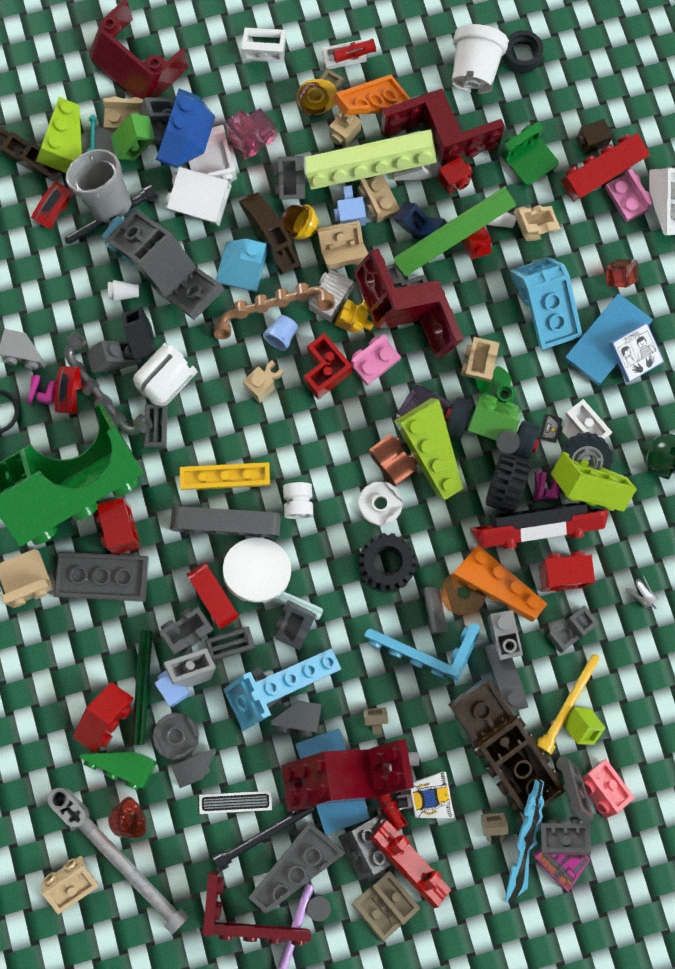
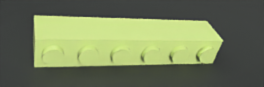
M431 130L305 157L306 175L311 190L437 163Z

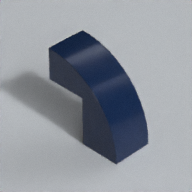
M408 202L403 203L393 218L399 226L419 240L424 239L448 223L444 218L427 217L416 203Z

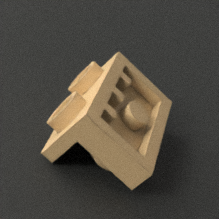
M116 96L104 98L105 114L103 128L115 132L130 114H140L143 99L138 97L122 99Z
M383 174L369 180H365V178L360 179L357 189L360 197L365 198L368 204L366 207L370 217L374 216L378 223L397 214L400 207Z
M82 856L69 860L62 869L56 873L48 874L41 883L42 895L57 914H60L99 887L98 881L85 866Z

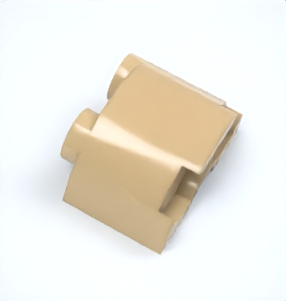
M538 205L532 209L520 207L514 211L526 241L542 239L541 234L547 232L554 234L561 229L552 206L542 207Z
M474 337L472 345L467 344L465 357L468 358V363L463 362L461 375L491 382L500 343Z

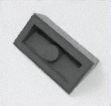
M426 587L423 589L422 594L430 634L446 633L448 629L440 590L437 587Z

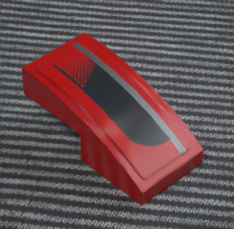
M55 181L38 203L31 218L48 229H52L60 211H65L73 195L72 191Z
M59 367L55 385V412H78L76 390L82 389L80 367Z

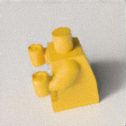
M347 299L341 306L334 325L352 333H359L363 328L370 331L374 323L367 320L369 313L367 312L368 307L364 299L360 305H356L353 301Z

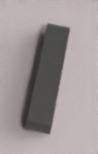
M176 506L172 507L170 530L186 533L277 538L280 537L281 514L263 511Z

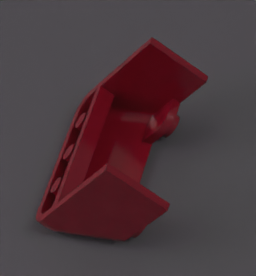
M123 0L101 20L89 52L90 59L99 70L131 98H158L189 68L185 50L181 48L168 61L158 55L150 56L144 62L138 59L115 39L133 20L128 1Z

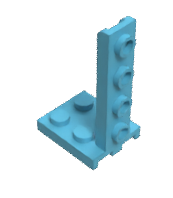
M471 622L470 627H464L460 636V642L462 643L460 649L456 647L450 659L452 666L373 629H368L364 636L369 640L367 644L377 649L383 646L389 649L388 653L399 659L402 656L410 659L409 663L422 669L424 665L431 669L430 673L440 678H443L445 675L458 682L480 635V626Z
M331 648L258 682H255L251 672L246 673L223 690L242 731H245L271 715L266 704L341 670V667Z

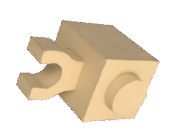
M339 110L335 120L329 126L331 140L337 145L341 144L346 148L361 130V119L356 115H344Z
M272 360L267 364L265 371L258 366L243 380L244 389L259 403L275 389L273 380L280 378L284 374L281 368L276 373L271 372V369L275 366Z

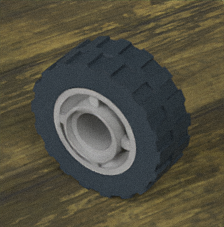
M590 432L577 433V435L570 437L565 442L564 448L561 450V454L566 452L572 460L579 463L583 456L591 455L588 466L593 469L600 470L601 467L608 470L611 469L610 466L613 462L611 450L605 439L599 437L598 434Z

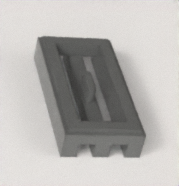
M145 404V416L149 420L150 411L154 409L153 442H149L150 430L144 433V448L167 449L168 405L161 407L154 404ZM159 409H162V441H161V442H158V435H159Z
M249 626L205 639L213 662L256 649ZM243 633L247 635V637L215 647L211 645V643ZM249 642L248 646L214 656L213 652Z

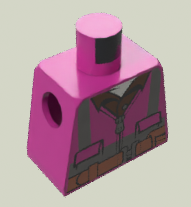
M541 848L532 855L566 891L572 888L590 860L587 855L542 854Z

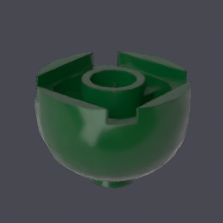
M673 434L658 435L651 444L646 443L643 451L648 469L654 475L667 480L671 478L674 469L671 468L675 464V435Z

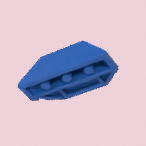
M180 88L178 89L156 161L177 168L183 163L204 154L215 115L198 95Z

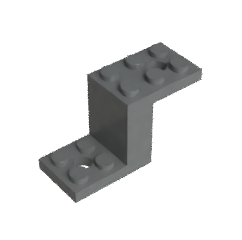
M137 209L105 239L109 245L133 261L159 295L193 320L225 290L221 283L195 266L171 232Z

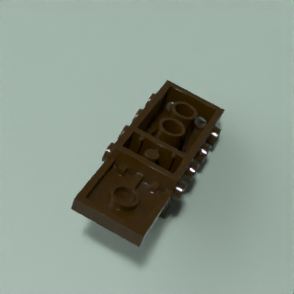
M484 677L448 704L470 736V740L474 744L472 747L473 752L480 760L482 758L487 764L484 768L492 778H497L499 782L496 786L504 796L508 794L511 799L508 803L516 814L521 812L524 815L528 797L533 791L535 779L538 782L539 780L544 781L542 790L544 805L542 809L565 792L559 782L562 780L554 768L551 769L547 764L550 762L548 757L542 750H538L536 739L530 732H526L524 729L526 724L518 714L513 715L490 678Z

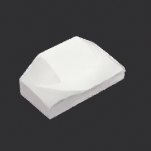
M584 399L565 414L566 422L562 432L568 439L577 435V433L585 432L598 434L599 437L604 439L612 434V431Z

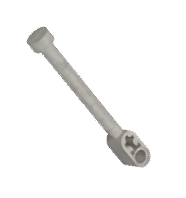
M64 787L56 788L49 793L47 799L49 806L68 826L78 827L167 921L164 927L173 935L190 916L182 908L177 911L89 818L88 808L70 789ZM59 792L64 793L66 797L63 805H59L56 802V795ZM72 811H80L79 818L81 820L74 821L73 817L75 814Z

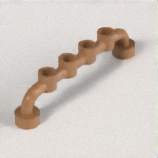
M299 283L296 285V291L288 293L286 289H278L275 292V297L268 299L266 295H257L253 304L247 305L246 301H237L234 304L235 309L222 314L218 323L213 326L214 337L223 340L231 336V326L227 322L232 318L244 319L250 313H265L271 307H286L289 305V302L296 300L304 302L314 295H318L316 298L318 309L322 311L331 310L335 306L334 296L323 287H309L306 283Z

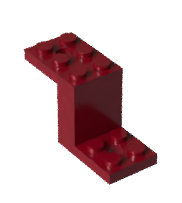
M442 88L382 109L381 132L384 137L397 135L402 130L408 128L414 129L422 123L425 130H431L436 156L441 166L460 156L462 159H470L481 152L495 150L500 146L505 127L501 118L461 133Z
M379 249L371 250L353 271L377 330L420 321L436 360L444 358L464 340L439 280L395 288L393 279L389 275L385 260Z
M406 739L396 740L370 749L323 751L281 765L288 812H296L329 803L366 801L414 788ZM390 764L392 766V772H390L389 769Z

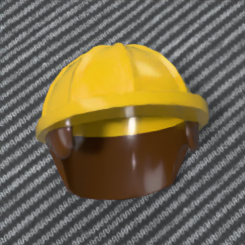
M323 79L308 80L301 84L297 91V104L306 115H319L330 110L336 104L332 98L338 91L330 81Z
M307 204L289 206L281 220L290 238L298 240L313 236L319 224L314 209Z

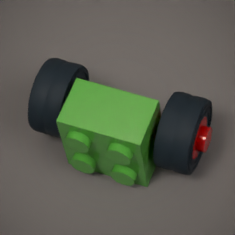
M480 395L472 419L469 418L474 403L457 397L453 408H448L445 421H447L446 427L450 437L461 440L467 425L469 427L468 431L497 441V437L502 431L513 430L516 432L518 428L517 434L520 438V444L518 449L511 454L529 460L531 453H535L539 443L537 436L540 427L527 421L520 423L522 410L518 409L519 406L514 403L506 402L504 404L498 402V399L494 396L485 395L484 397Z

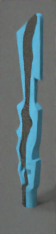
M539 779L534 781L533 791L528 797L524 810L525 820L521 826L516 844L519 854L516 866L512 865L505 897L506 903L512 902L528 888L530 849L537 845L536 833L541 828L539 823L543 818L541 809L544 805L542 797L544 781Z

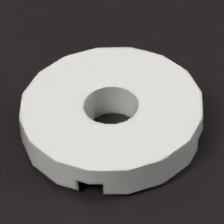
M373 482L367 485L360 493L358 501L359 512L372 525H389L396 521L401 514L403 506L402 495L391 483ZM378 498H383L386 500L387 506L384 509H378L375 507L374 501Z

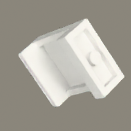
M224 126L212 127L204 154L189 161L190 168L193 171L232 183L234 180H237Z
M179 167L178 172H175L172 178V192H169L166 198L167 209L173 213L178 212L220 226L232 185L227 180Z

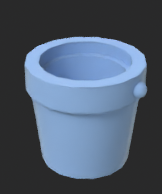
M280 315L266 329L263 337L272 347L280 351H286L298 326L291 318Z

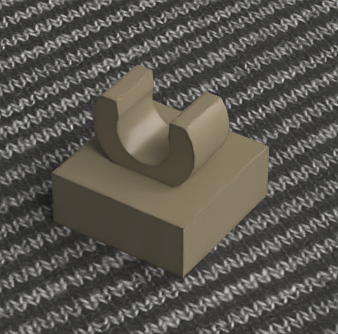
M386 707L363 710L365 726L372 725L373 735L382 734L381 724H388Z
M505 814L481 815V824L487 841L491 842V836L499 835L500 841H503L504 835L508 834Z

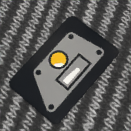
M546 414L539 438L556 443L562 418Z

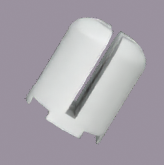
M164 343L135 373L133 381L137 390L145 398L149 399L152 404L163 407L168 405L198 372L194 366L191 368L187 366L188 363L183 358L184 355L170 344L167 346Z

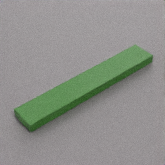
M504 186L394 257V262L406 277L517 205Z

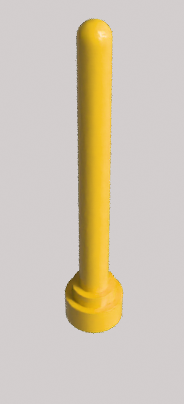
M594 654L590 657L549 731L542 738H538V744L536 745L538 749L549 755L553 753L556 747L554 739L599 662L598 655Z

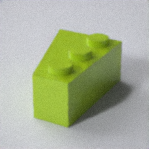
M58 97L36 161L66 173L70 164L78 156L82 155L80 109L78 104Z
M562 452L551 475L564 491L566 498L571 501H584L591 506L600 505L611 511L615 509L625 511L637 490L627 477L603 467L600 470L593 469L588 466V461L582 459L579 463L572 460L568 453Z

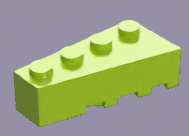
M430 398L396 419L394 422L436 496L446 500L464 489L439 399Z

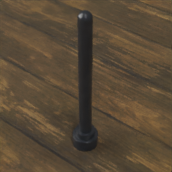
M150 183L142 187L141 194L130 199L131 206L129 210L144 201L147 203L158 199ZM116 216L109 218L110 221L115 219ZM95 219L66 236L65 242L71 244L108 222Z
M316 806L290 814L229 851L219 850L212 854L220 872L227 869L229 864L232 863V859L313 813L316 810Z

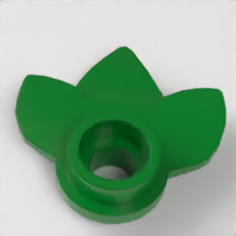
M496 366L491 382L475 379L477 389L482 393V396H494L498 399V402L504 404L514 401L516 394L514 388L510 386L511 376L502 367ZM505 392L508 397L504 399L500 396V393Z

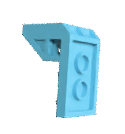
M548 257L510 270L511 279L524 304L530 307L540 349L543 350L583 336L570 276L563 263Z

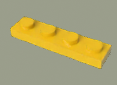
M269 462L180 467L181 491L270 486Z

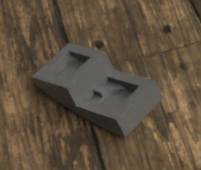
M584 605L549 632L547 637L557 650L562 653L597 626L599 622Z

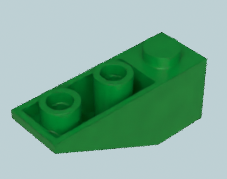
M139 752L81 754L79 757L85 760L83 763L85 766L94 770L99 767L105 770L104 775L114 780L120 777L126 780V786L134 790H138L139 787L146 788L158 763Z

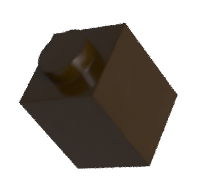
M605 119L580 128L576 137L577 145L587 155L607 147L611 142L612 134Z

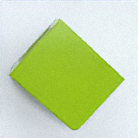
M574 707L564 722V727L577 744L595 745L606 728L590 708Z

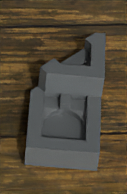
M215 748L171 766L179 788L203 779L204 775L209 774L211 760L216 754Z

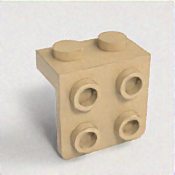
M359 220L317 229L321 254L327 268L337 270L349 264L359 265L367 256L368 251L363 243Z
M37 549L0 563V580L5 594L1 595L5 605L13 608L20 607L26 604L27 600L42 598L48 594L47 592L54 590L41 554Z

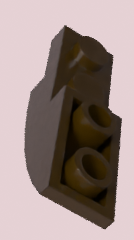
M257 192L240 200L239 204L259 240L262 239L263 243L267 244V250L279 273L284 275L300 267L301 263L291 246L293 241L265 199Z

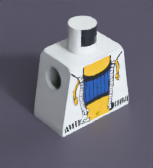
M439 772L414 781V788L410 789V794L397 796L399 810L413 808L415 818H454L446 772Z

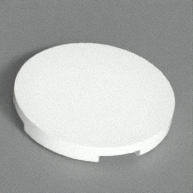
M249 538L238 542L229 550L223 563L224 582L229 591L242 601L270 602L285 591L291 577V563L288 555L277 543L265 538Z

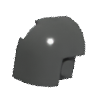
M144 98L142 101L140 115L150 117L155 140L151 144H161L174 105L171 99Z

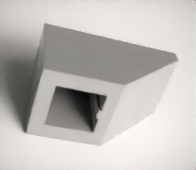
M4 329L0 343V357L4 363L16 365L17 363L25 364V367L37 370L38 367L45 369L46 364L26 333Z
M513 610L490 614L487 619L492 641L499 659L504 660L523 656Z

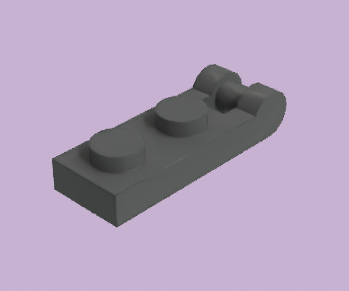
M560 757L556 762V767L563 773L565 781L563 785L564 790L570 800L569 809L574 817H578L583 822L588 823L594 820L581 770L578 766L572 764L568 758Z

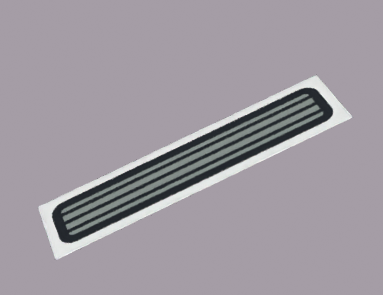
M271 791L199 795L200 814L272 810Z

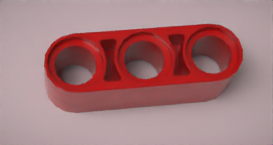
M206 562L186 574L220 629L239 618L238 613Z

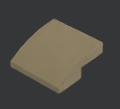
M390 870L351 904L381 942H385L401 925H404L421 909Z

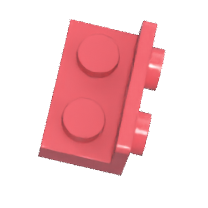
M607 759L599 762L587 774L582 776L587 795L604 818L618 814L635 798Z

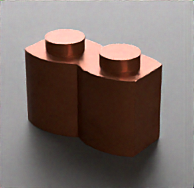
M389 434L370 448L368 453L391 484L397 487L417 471L416 465L418 463L411 454L407 455L404 452L402 441L397 436L394 438Z

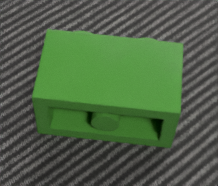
M138 113L130 114L111 135L114 152L118 159L135 161L155 140L149 116Z

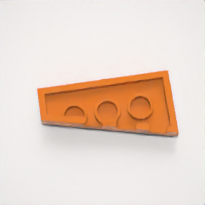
M392 75L337 92L332 98L344 115L382 113L384 108L411 99Z
M478 545L450 576L455 580H462L468 584L467 587L475 591L477 589L488 595L487 598L495 602L497 600L506 605L507 609L513 610V612L531 622L538 617L547 605L543 599Z

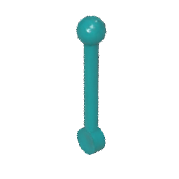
M95 115L89 116L91 132L90 148H88L87 152L96 150L94 148L95 122H97Z

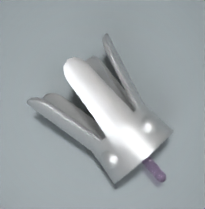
M645 576L643 578L648 589L641 580H636V585L643 597L631 588H626V591L637 599L644 609L651 605L656 609L653 603L658 600V597L651 591Z

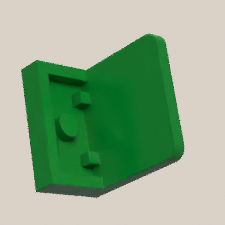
M539 121L534 125H527L517 136H510L504 142L501 154L502 158L525 186L536 182L557 168L559 164L558 159L541 139L544 127Z

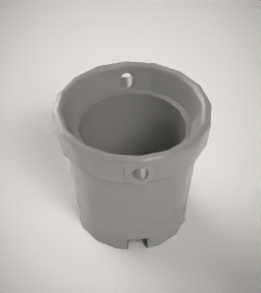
M91 150L78 156L70 164L66 171V183L72 193L81 198L94 218L102 222H111L109 218L114 216L121 218L128 212L131 206L130 194L122 178L121 164L115 154L109 150Z

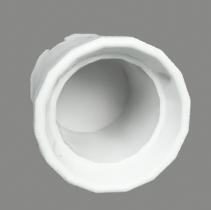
M480 24L463 25L456 29L453 41L456 47L451 80L453 81V86L468 93H471L472 88L478 89L477 94L492 91L500 59L506 53L509 40L507 36L498 29Z

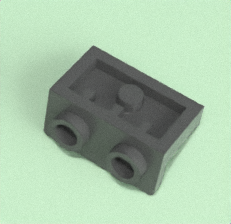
M547 820L546 823H541L542 854L591 855L590 823H585L582 820H571V823H561L560 820Z

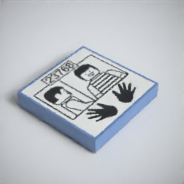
M642 323L609 342L626 382L633 381L664 362L648 323Z

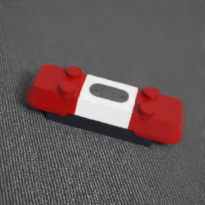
M574 502L516 511L513 514L489 516L490 525L470 528V534L481 548L499 546L503 547V549L515 548L518 542L562 535L570 536V538L584 537V532L605 529L608 509H587V504Z

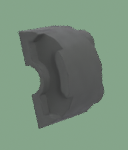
M304 156L278 157V164H274L275 177H279V185H275V198H280V200L305 199Z
M287 600L282 610L285 613V617L280 616L275 629H278L275 639L300 650L316 614Z
M199 607L194 610L192 608L185 610L180 614L182 619L175 623L170 620L160 627L162 630L159 632L174 655H177L182 650L186 651L202 640V637L213 631V628Z

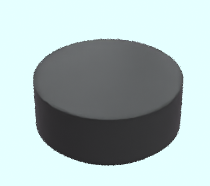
M504 430L498 435L496 444L501 452L511 454L518 449L520 438L515 431Z
M315 896L310 899L307 905V913L312 920L324 921L330 915L331 905L327 898Z

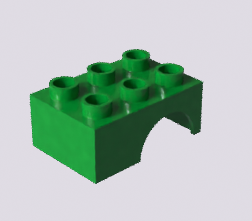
M102 403L94 407L99 421L97 436L93 444L81 455L64 460L52 459L39 453L30 444L0 462V518L20 547L29 541H32L34 545L48 541L57 533L56 525L71 516L75 521L87 518L98 508L96 503L98 500L110 493H113L115 497L129 493L138 484L136 478L144 474L128 444Z

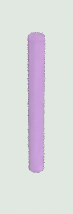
M306 883L291 927L301 928L307 905L314 886ZM290 940L286 941L277 969H288L295 945L291 944Z

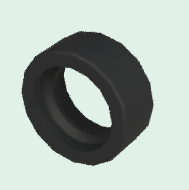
M519 30L512 33L508 37V47L503 55L506 67L518 74L534 71L539 66L543 55V43L540 37L528 30ZM516 44H526L534 49L535 56L533 59L521 61L511 54V48Z

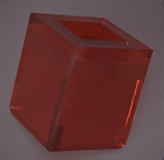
M617 259L606 265L607 287L627 288L637 282L638 260Z

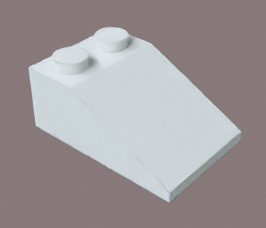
M675 168L652 169L649 173V192L663 234L675 235Z

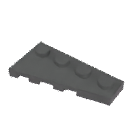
M309 822L248 898L267 914L346 854V852Z

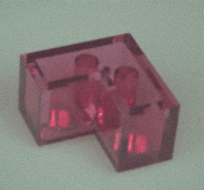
M261 108L250 116H247L241 110L225 122L228 141L244 160L249 156H255L261 147L272 143L277 136L276 125Z

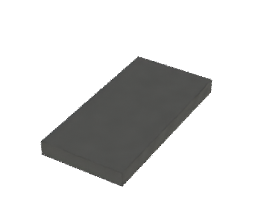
M58 552L54 597L146 602L149 556Z

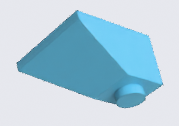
M249 239L226 242L216 281L222 285L257 293L268 254L267 244Z

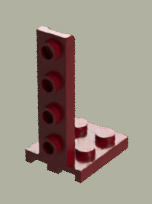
M220 870L210 871L207 883L203 936L213 937V935H219L218 939L233 940V936L243 937V941L257 942V938L267 939V943L281 944L282 940H290L292 945L304 946L306 942H311V931L308 928L217 922L216 920H220L222 914V902L218 901V897L224 890L225 877H220Z

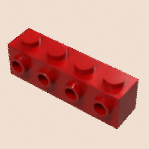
M629 133L617 140L619 142L617 146L613 147L610 144L600 151L602 155L595 158L592 155L583 161L584 166L578 169L574 166L565 172L566 177L560 181L573 202L650 155L638 133L630 136Z

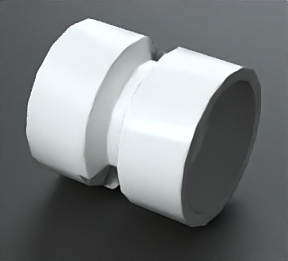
M297 482L283 485L284 499L287 500V503L284 504L285 518L304 519L313 517V503L309 501L312 498V484Z

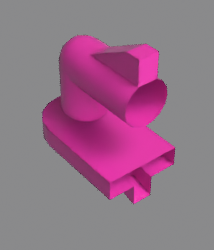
M31 375L30 394L27 403L31 405L40 383V376ZM49 381L46 393L38 392V402L48 405L53 403L56 382Z
M534 472L535 488L533 500L540 502L543 497L556 501L562 489L552 477L551 488L546 489L547 473Z

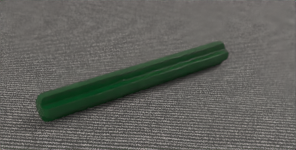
M140 630L131 741L133 745L145 744L153 635L151 630Z

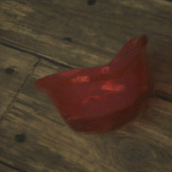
M124 798L120 804L110 811L108 823L115 836L136 839L146 833L147 821L145 815L133 798Z

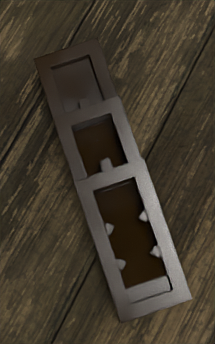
M0 127V153L51 181L58 182L63 174L62 171L36 161L40 146L32 141L27 142L12 131L9 133Z

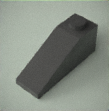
M494 644L485 646L484 650L494 685L511 712L529 708L513 658L500 660Z

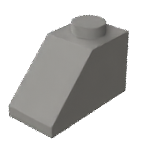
M207 648L166 661L163 664L172 685L192 687L211 680L216 669Z

